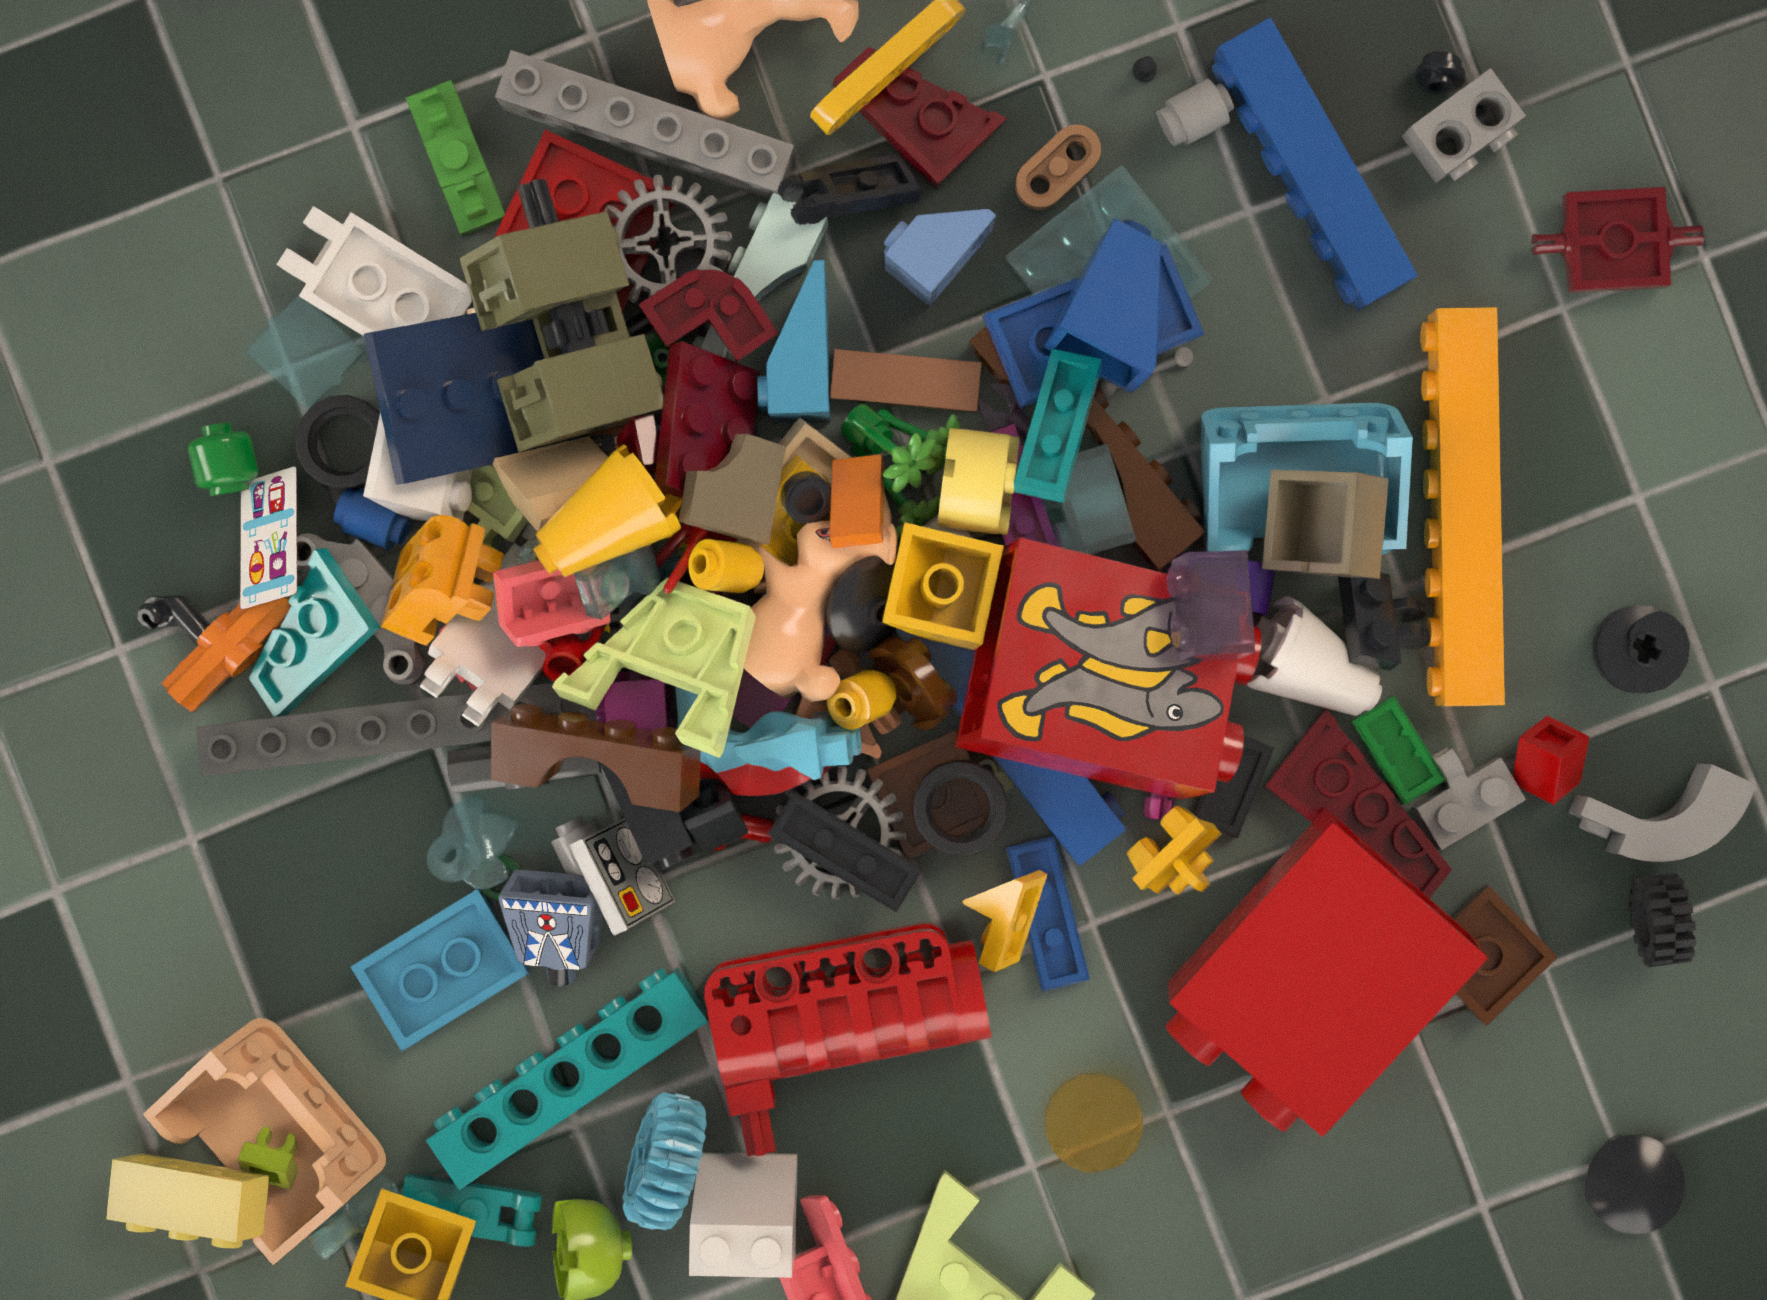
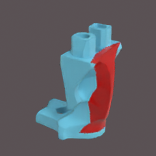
M675 686L678 710L677 728H679L698 695ZM772 711L762 716L745 732H736L729 728L725 749L720 758L701 751L700 780L716 779L727 787L729 792L736 795L764 796L782 793L810 779L821 778L832 766L849 765L853 761V755H859L862 752L860 728L851 730L835 724L829 711L815 712L810 719L787 712Z

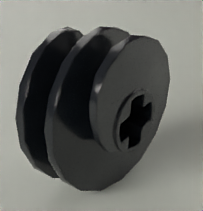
M1626 606L1610 613L1598 625L1592 641L1593 661L1600 675L1613 687L1628 693H1653L1665 689L1681 676L1688 663L1690 643L1685 627L1673 615L1652 606ZM1634 641H1642L1641 647L1647 651L1646 657L1637 658L1639 652L1632 648Z

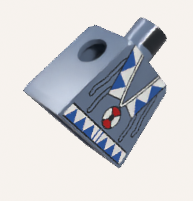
M515 869L499 894V903L517 960L523 965L546 967L548 982L554 986L570 985L577 979V970L587 968L599 946L603 914L583 875Z

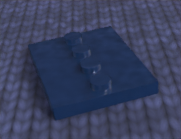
M471 313L364 334L396 485L493 465L495 458L519 453L497 379L514 375L533 366L534 362L544 359L533 319L481 331L477 314ZM578 436V437L571 438V439H567V440H563V441H560V442L571 441V440L579 439V438H582V437H581V436ZM560 442L552 443V444L545 445V446L554 445V444H557V443H560Z

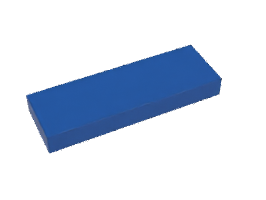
M1054 835L1007 846L1006 851L1014 880L1038 870L1048 874L1028 933L1042 992L1090 980Z

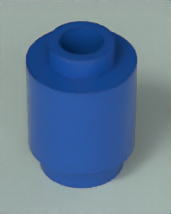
M363 487L358 490L347 488L342 493L335 508L333 521L334 524L342 527L345 534L385 550H390L395 543L401 545L405 541L412 524L410 517L402 516L364 497L365 488Z

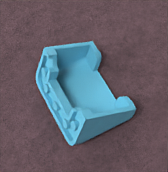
M1382 403L1222 407L1203 412L1201 415V460L1205 531L1204 546L1207 555H1215L1221 559H1238L1244 555V552L1253 548L1254 538H1265L1271 470L1358 472L1388 478L1382 554L1389 553L1391 549H1406L1413 437L1399 410Z

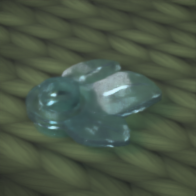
M472 795L460 800L446 814L443 820L442 836L433 842L428 851L427 864L429 870L441 881L456 882L463 880L475 889H488L502 883L509 878V874L498 856L513 839L519 827L518 823L514 819L501 814H484L483 802L478 795ZM456 849L457 853L454 860L444 863L446 854Z

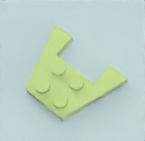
M667 577L620 620L623 627L604 645L598 642L584 654L587 660L570 676L564 672L554 682L552 688L559 697L596 710L616 676L624 667L695 693L698 696L675 734L682 744L720 758L725 749L756 616L748 605L682 582H678L674 590L667 594L663 591V587L669 579Z
M946 1170L939 1176L933 1198L925 1214L919 1236L894 1300H1024L949 1240L980 1200L977 1195ZM1059 1262L1030 1300H1091L1095 1295V1291Z

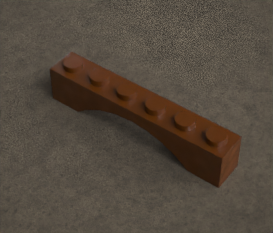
M985 327L969 340L968 347L998 384L1011 386L987 327ZM1096 387L1085 429L1093 436L1107 457L1118 483L1123 508V535L1153 571H1159L1205 533L1199 525L1204 518L1187 497L1180 501L1170 490L1168 485L1173 481L1162 465L1155 459L1148 463L1136 448L1141 444V441L1134 431L1124 421L1117 425L1108 415L1105 409L1110 404Z

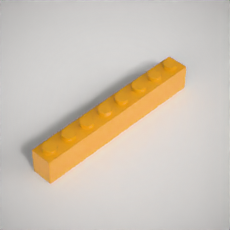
M1497 307L1437 308L1428 315V322H1422L1420 330L1422 351H1428L1429 371H1423L1421 378L1422 399L1429 401V420H1424L1422 443L1424 450H1430V469H1425L1423 493L1425 499H1431V519L1425 520L1424 543L1426 548H1432V568H1427L1425 572V592L1428 598L1433 597V617L1427 618L1426 629L1429 631L1430 643L1427 645L1428 647H1434V667H1428L1427 691L1429 696H1435V706L1505 705Z

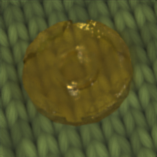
M1081 1073L1064 1081L1051 1095L1045 1110V1133L1054 1153L1068 1166L1086 1173L1105 1171L1124 1164L1136 1151L1143 1133L1142 1111L1133 1092L1119 1079L1103 1073Z

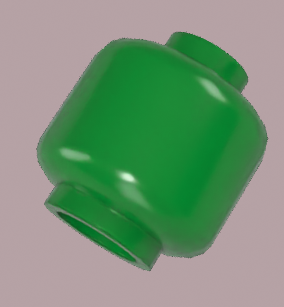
M231 422L201 427L203 437L193 439L188 445V454L195 484L199 488L209 489L210 496L249 490L248 482L253 481L258 475V466L251 436L245 431H233Z

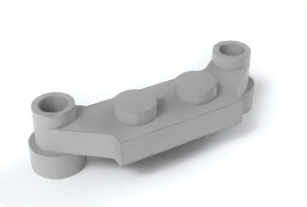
M311 533L297 536V570L309 573L311 567L308 565V562L314 550L327 548L381 626L389 593L393 588L392 582L394 577L365 543L358 538L350 545L326 541L321 536ZM309 544L311 555L307 560L303 561L300 557V550L304 545ZM382 627L374 633L384 646L385 659L383 668L387 677L392 682L400 685H411L418 682L424 676L426 659L422 652L418 650V642ZM401 656H404L408 661V668L403 674L398 673L395 667L397 659Z

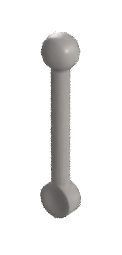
M1186 347L1177 349L1172 357L1157 362L1151 375L1174 366L1180 368L1189 366L1193 361L1192 351ZM1101 379L1097 383V388L1105 397L1112 396L1115 389L1120 388L1105 379Z

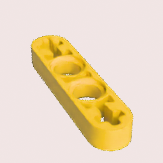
M934 0L824 97L814 108L810 118L827 136L834 133L953 28L964 15L966 8L958 0Z

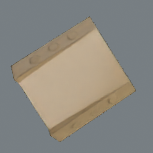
M587 436L494 459L493 466L512 503L538 532L608 457Z

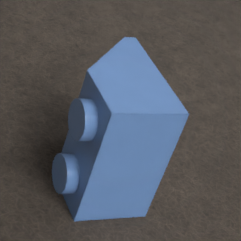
M989 209L917 215L909 226L904 221H901L884 241L886 246L884 250L885 271L930 307L991 235L996 215Z

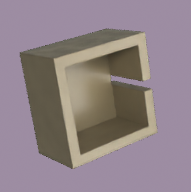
M1271 470L1262 569L1294 574L1380 579L1389 479L1358 472Z

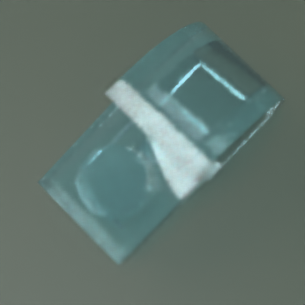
M652 544L574 574L586 615L600 620L604 619L633 592L649 596L660 581V572Z

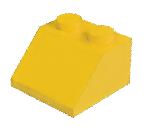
M904 523L882 623L923 639L970 650L977 649L983 644L1004 546Z
M381 1188L345 1286L384 1300H450L476 1221Z

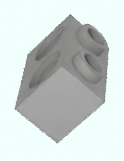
M1490 68L1413 124L1401 137L1435 183H1438L1447 175H1450L1455 182L1479 164L1474 156L1489 145L1492 151L1496 152L1519 135L1514 126L1526 115ZM1483 105L1493 110L1496 116L1495 126H1485L1479 122L1475 113L1476 106ZM1445 134L1452 137L1457 146L1456 155L1441 153L1436 146V135Z

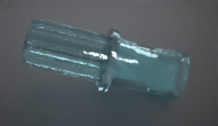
M378 1175L350 1202L347 1201L339 1208L340 1211L317 1232L312 1233L308 1237L312 1248L323 1259L331 1260L334 1254L359 1232L365 1234L381 1188L399 1194L396 1184L386 1175Z

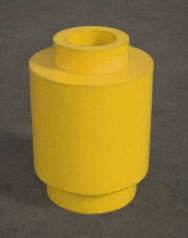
M713 539L702 540L693 548L688 563L692 582L702 590L744 593L756 587L764 573V562L760 553L750 545L740 542Z
M864 670L840 681L836 692L827 699L829 714L839 726L845 729L860 728L890 712L896 699V688L893 681L886 674L876 670Z

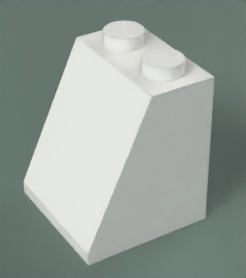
M702 1152L703 1155L698 1167L699 1172L696 1174L690 1220L689 1276L792 1278L796 1253L797 1154L766 1153L763 1156L756 1157L754 1155L748 1157L747 1153Z

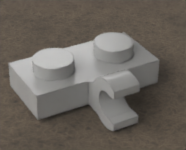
M1444 747L1431 756L1446 778L1443 781L1446 787L1412 807L1437 849L1443 850L1526 799L1501 757L1496 756L1465 774L1463 765L1454 750H1448L1447 747Z

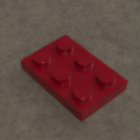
M683 341L670 345L655 473V483L661 492L682 498L687 471H707L718 466L730 452L736 434L754 436L758 397L757 381L760 371Z

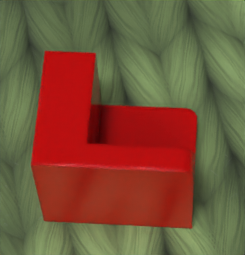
M1547 715L1519 737L1513 778L1518 787L1552 805L1557 803L1578 786L1582 780L1590 736Z

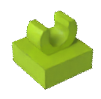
M264 1126L257 1135V1144L244 1142L238 1157L240 1168L243 1171L269 1175V1184L291 1190L298 1173L293 1157L297 1151L295 1135L289 1133L285 1144L280 1148L273 1149L268 1146L272 1139L271 1129Z

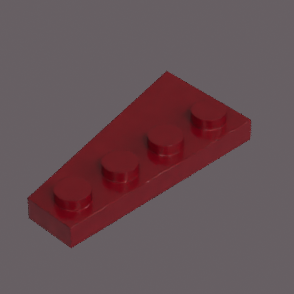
M1323 708L1263 786L1310 823L1327 808L1426 896L1431 898L1452 871L1451 867L1416 822L1408 816L1395 799V795L1377 776L1360 750L1339 727L1328 709Z

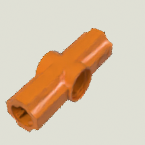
M291 596L246 609H241L239 603L231 613L226 612L219 616L199 636L196 642L198 646L178 664L175 670L161 684L179 704L187 708L191 713H196L230 677L234 678L241 674L258 658L264 649L262 644L270 637L274 629H279L292 606L288 603Z

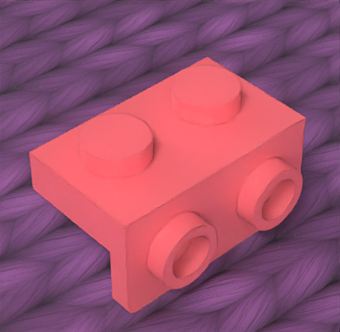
M540 560L494 571L499 626L515 646H538L551 638L570 633H587L593 630L594 627L611 622L610 611L600 601L597 565L567 577H563L559 570L549 574Z

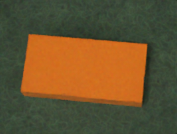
M882 454L832 461L829 538L833 548L883 543L885 482L883 473L885 471V464Z

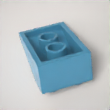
M824 260L813 261L769 356L767 376H758V405L761 407V412H768L772 424L795 423L799 417L807 423L831 422L827 283Z

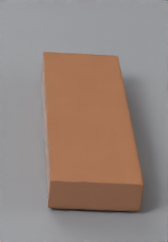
M835 349L830 400L977 413L982 362Z

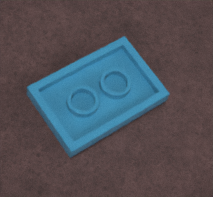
M480 888L351 966L352 971L401 1051L531 972L528 965H523L517 960L508 932Z

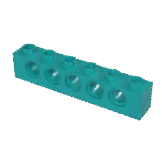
M663 967L659 968L638 983L642 989L641 993L627 1002L622 995L616 997L597 1011L601 1020L586 1030L580 1022L559 1036L556 1041L560 1047L544 1058L540 1050L515 1066L519 1073L517 1077L505 1085L502 1084L499 1078L495 1079L474 1094L478 1101L477 1104L463 1113L456 1106L435 1120L433 1125L437 1131L426 1142L459 1190L707 1023L709 1021L707 1009L679 968H676L669 974L666 973ZM650 1005L658 1009L662 1016L661 1027L656 1030L642 1028L636 1019L638 1008ZM604 1033L614 1035L621 1045L620 1054L613 1058H606L600 1055L595 1046L596 1037ZM562 1061L574 1064L579 1071V1082L570 1086L560 1083L555 1076V1065ZM526 1089L534 1093L538 1100L537 1111L533 1113L520 1111L514 1103L515 1091ZM480 1117L490 1119L497 1129L496 1138L491 1141L478 1138L473 1130L474 1119Z

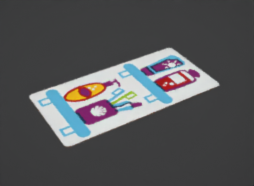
M296 467L255 478L253 481L248 482L249 490L241 491V609L250 608L297 593Z

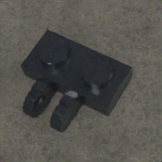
M1380 572V579L1338 576L1349 663L1390 671L1402 663L1400 648L1412 650L1423 648L1430 643L1429 631L1423 627L1419 628L1415 625L1397 627L1396 621L1414 622L1423 618V616H1426V609L1423 601L1415 600L1414 598L1393 599L1389 574Z

